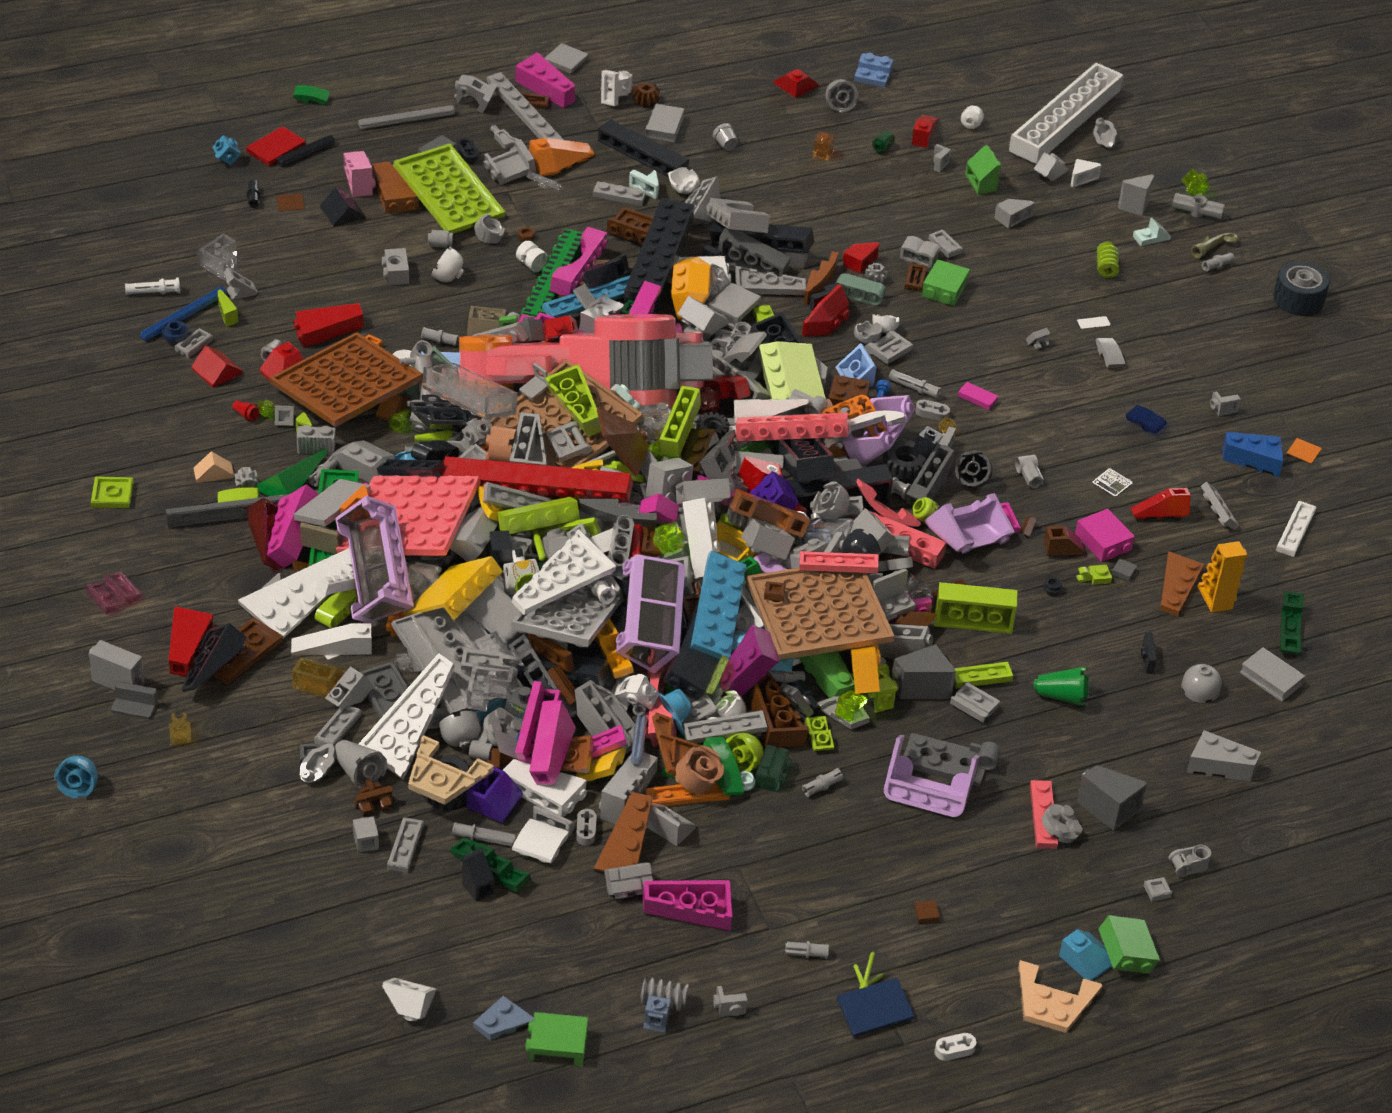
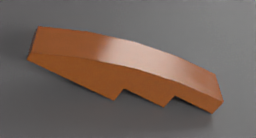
M832 251L829 262L822 260L819 271H811L805 289V305L810 303L811 295L822 292L823 287L827 286L837 268L839 252Z

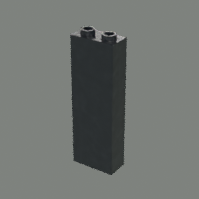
M699 600L680 640L679 654L672 659L663 679V682L675 689H680L694 700H698L706 691L719 661L716 657L690 648Z

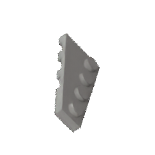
M735 266L736 285L755 294L805 295L806 281L804 278L788 275L778 277L772 272L762 274L757 273L755 269L746 271L741 270L739 266Z

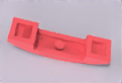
M860 479L856 481L865 499L882 516L903 525L920 526L921 522L913 514L903 508L897 514L875 499L877 493L872 487Z

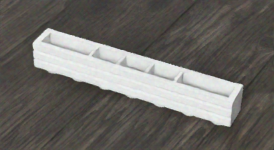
M379 568L367 572L369 586L373 578L381 580L383 572ZM354 572L319 579L316 590L324 595L356 589Z

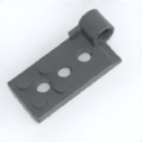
M911 733L904 757L912 761L913 770L952 780L958 773L968 774L972 758L978 755L980 757L973 785L980 787L985 770L995 769L1001 749L993 742H984L982 745L971 742L969 748ZM922 753H928L930 756H923ZM942 758H947V759H949L950 761L946 762V761H943V760H941V759H942ZM961 763H967L970 766L965 767L962 766Z

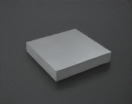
M561 43L545 59L555 68L572 74L588 59V54Z

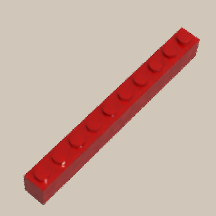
M445 456L444 460L445 467L441 472V476H479L481 481L479 486L482 487L489 482L531 494H539L540 496L572 497L579 500L618 499L619 503H629L633 486L630 473Z

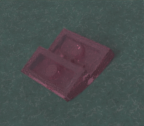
M122 571L106 574L103 581L87 584L85 592L105 614L133 603L142 595Z

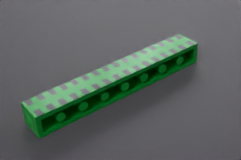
M565 229L563 234L559 235L557 245H554L552 255H549L547 265H544L542 275L538 277L537 285L532 289L531 297L527 298L526 307L522 308L521 316L524 314L537 317L538 313L546 314L542 308L543 304L558 299V294L550 291L551 276L557 268L567 266L578 260L581 254L580 243L583 232Z

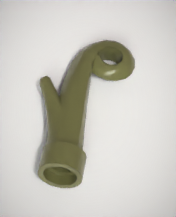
M1224 233L1209 239V236H1206L1202 243H1198L1191 248V254L1199 259L1224 241L1236 243L1239 237L1234 233Z

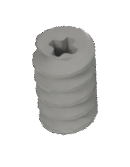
M653 977L649 983H646L645 978L641 992V1003L646 1004L649 995L671 999L670 1009L675 1004L676 1011H680L682 1006L685 1007L689 985L686 984L682 990L679 982H677L675 988H672L671 981H668L667 985L664 986L663 979H660L656 985Z

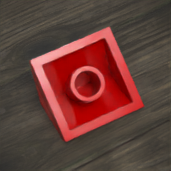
M206 345L191 366V369L212 388L243 373V370L222 352Z

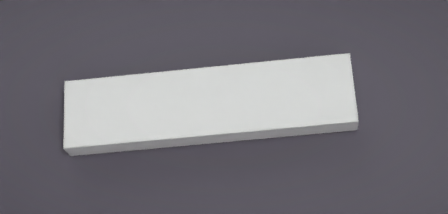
M1298 501L1277 545V552L1292 557L1295 556L1315 513L1316 506Z

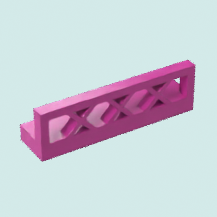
M539 681L533 682L515 750L518 761L531 764L532 757H529L534 749V736L537 733V724L539 723L545 696H555L554 700L560 701L561 697L560 690L544 689L542 682Z

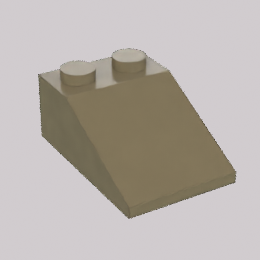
M471 306L468 317L467 336L499 328L498 320L506 315V309Z

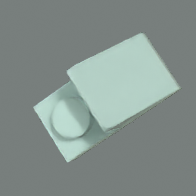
M632 170L629 177V186L644 190L646 195L657 199L659 183L656 171L654 170L646 176L636 170Z
M1150 218L1149 228L1137 230L1133 233V237L1140 246L1171 239L1166 230L1153 218Z

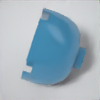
M71 756L63 760L57 767L54 779L57 780V787L64 795L71 798H78V796L86 797L97 784L98 771L95 764L89 758Z

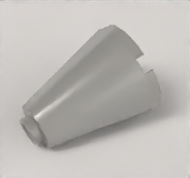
M341 740L335 745L334 757L355 786L359 788L366 787L365 781L369 779L373 784L379 783L377 781L379 777L385 775L387 759L380 751L348 740Z

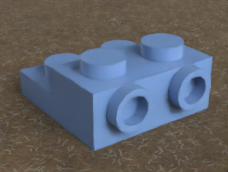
M862 53L854 81L885 87L892 71L893 59L887 56H874L872 53Z

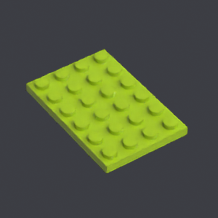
M450 143L395 160L393 163L394 168L445 231L454 234L475 227V223L485 214H490L493 219H498L505 215L504 209Z

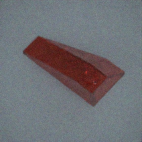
M263 497L248 506V524L262 563L275 570H279L281 566L267 556L268 544L272 536L271 531L274 527L275 515L279 505Z

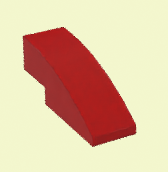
M715 375L713 376V381H704L706 394L720 399L731 397L739 400L750 395L747 378Z

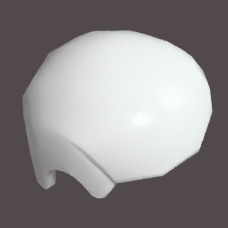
M873 315V325L878 322L882 326V333L894 331L899 327V317Z

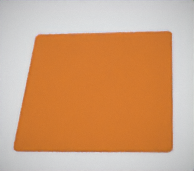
M1296 438L1287 454L1312 463L1322 448Z

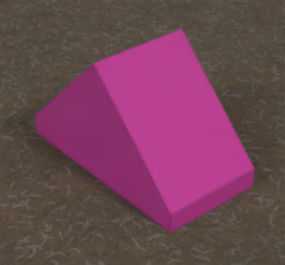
M658 493L641 500L639 513H657V521L676 523L679 504Z

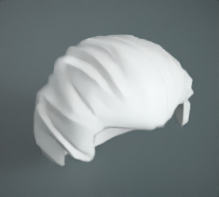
M678 168L668 173L671 186L678 193L690 194L700 185L699 177L693 170L689 171L687 168Z

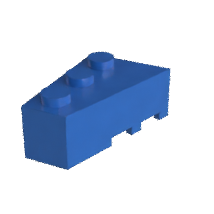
M1226 432L1222 447L1224 461L1243 467L1250 465L1256 467V471L1262 472L1266 470L1274 473L1273 476L1279 477L1283 463L1281 437Z

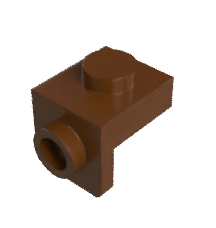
M492 749L491 760H487V763L500 769V766H507L512 761V757L499 752V749Z

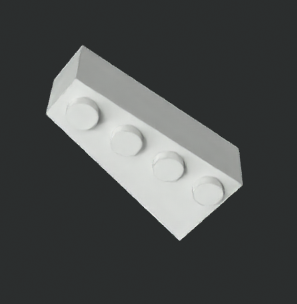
M706 498L682 502L694 579L701 580L704 577L708 553L714 551L719 554L720 551L717 539L714 502Z

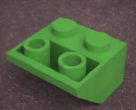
M988 145L984 146L967 161L965 175L977 194L996 192L997 184H999L1001 163L996 159L994 152L990 150Z

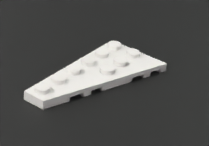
M578 529L574 537L569 539L565 546L558 550L542 566L538 573L536 572L533 575L532 580L512 597V603L525 615L615 572L616 565Z
M350 548L239 599L238 603L257 620L283 635L284 639L329 596L316 590L319 579L354 572Z
M439 653L359 743L362 746L380 751L387 759V768L402 780H404L421 743V737L425 734L455 669L454 664Z

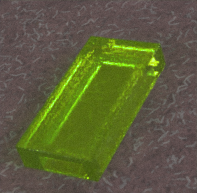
M724 655L720 657L704 694L708 696L714 694L729 661L728 657Z

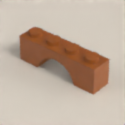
M737 488L729 504V507L736 513L749 518L764 520L802 538L810 522V519L802 513Z

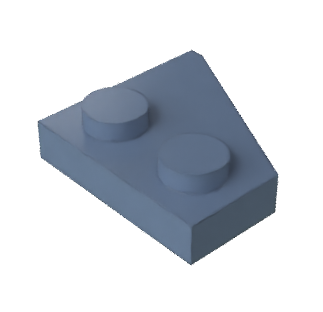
M502 996L473 1022V1028L491 1040L500 1037L502 1034L515 1032L517 1027L527 1024L529 1026V1021H534V1017Z

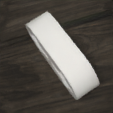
M968 1033L941 1038L936 1042L935 1055L944 1061L969 1056L975 1051L976 1039Z

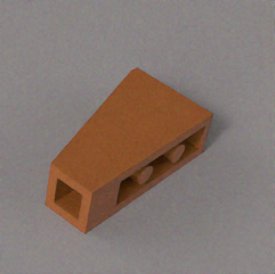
M390 162L372 164L373 178L375 179V185L385 214L419 210V198Z

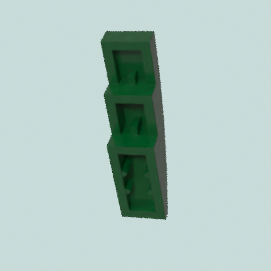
M463 837L450 849V853L462 861V857L481 848L494 877V882L515 892H519L531 881L530 873L514 868L512 861L497 856L494 848Z

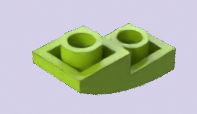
M612 461L611 465H603L623 473H630L633 483L644 482V475L638 474L634 476L628 467L623 465V462Z
M234 488L218 492V503L259 498L258 488Z
M826 716L806 718L805 724L809 729L808 736L813 751L834 749L831 730L828 729Z

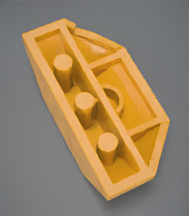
M699 257L683 259L673 265L671 295L678 320L683 319V317L678 315V312L688 296L702 303H705L709 297L711 265Z

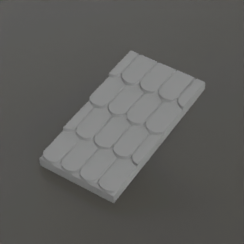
M445 608L419 612L391 623L404 647L408 649L422 672L438 653L454 664L455 669L440 699L447 712L451 715L511 695L515 689L523 687L517 676L511 677L504 676L503 674L461 670L463 650L465 648L500 653L483 626L465 610L455 620L450 617Z

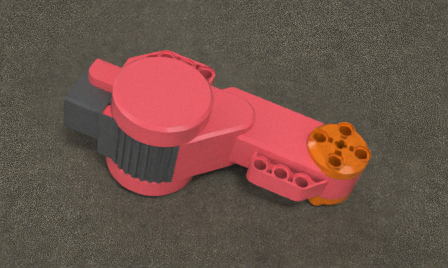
M623 314L598 316L594 319V333L563 334L560 337V342L512 343V335L484 334L459 337L461 392L496 393L513 391V383H527L535 377L534 363L545 369L547 373H550L566 359L574 365L579 364L581 370L609 390L615 384L626 386L630 390L629 394L641 405L638 409L640 412L672 409L677 398V389H681V386L703 388V381H713L712 343L703 341L702 332L679 333L675 331V318L672 315Z

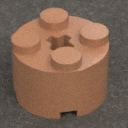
M492 426L490 435H487L486 446H489V451L486 453L485 460L510 462L517 429Z
M707 746L692 747L677 763L675 780L687 790L696 795H702L723 775L724 766L719 761L720 756L716 751Z

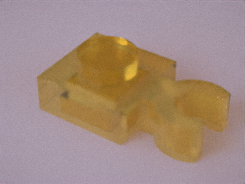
M183 712L182 718H176L175 713H172V724H169L171 745L192 743L190 722H187L186 712Z

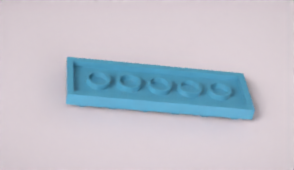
M714 551L708 553L690 648L726 662L730 659L746 564Z

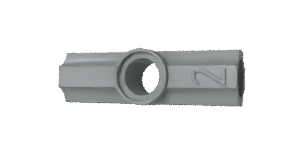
M1175 193L1172 203L1173 208L1189 211L1194 217L1206 215L1221 219L1224 211V204L1208 201L1202 195L1191 197Z

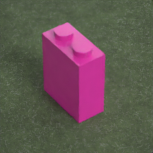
M1109 509L1078 520L1075 534L1081 538V541L1101 562L1132 550L1135 537Z

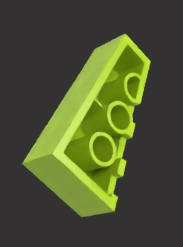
M579 364L545 378L552 395L588 437L602 432L597 407Z

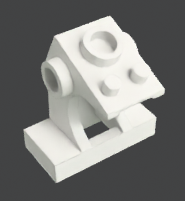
M604 70L602 71L601 103L616 106L618 105L619 96H627L632 91V74H629L628 71L617 73Z
M642 674L619 677L611 691L625 711H627L630 703L637 704L638 702L652 710L659 693L648 681V678Z

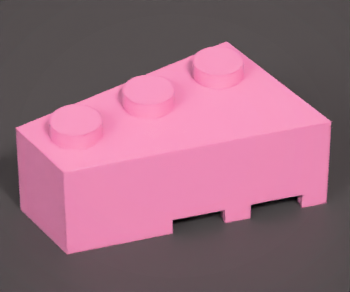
M364 151L344 153V168L352 197L373 195L375 179L372 178V166L369 163V158L366 157Z

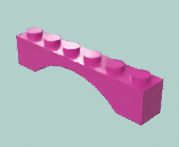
M591 227L585 229L580 243L581 258L572 264L556 269L551 276V292L568 296L572 294L574 289L578 288V284L583 282V272L594 266L596 259L600 258L602 250L606 249L608 244L606 239L607 232Z

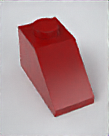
M880 243L853 244L843 253V266L861 274L878 258Z

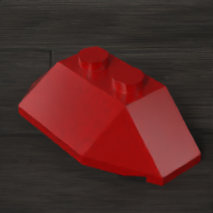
M838 284L814 308L810 316L803 321L802 336L829 335L843 321L847 320L849 316V302L842 285Z

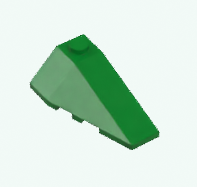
M327 450L319 451L280 473L269 477L255 485V488H258L260 492L267 496L293 493L302 487L326 455Z

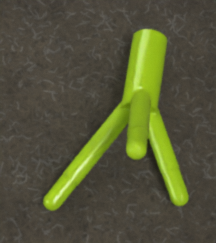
M874 952L870 954L864 979L858 965H854L860 982V988L870 986L884 976L881 973L868 981L875 956Z

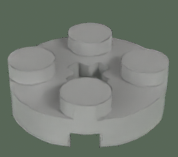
M498 708L485 717L483 727L484 730L487 729L489 741L498 748L494 729L517 739L522 723L511 713L505 711V709Z
M1052 804L1043 812L1042 823L1044 828L1051 836L1055 834L1059 837L1058 841L1062 843L1073 842L1083 831L1082 826L1074 815L1073 809L1068 805L1063 807L1058 804Z

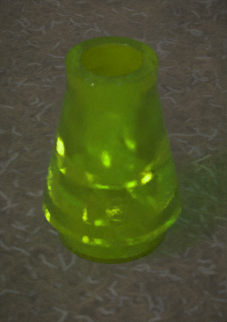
M404 408L402 411L392 415L389 420L390 428L397 432L403 431L410 419L411 410Z

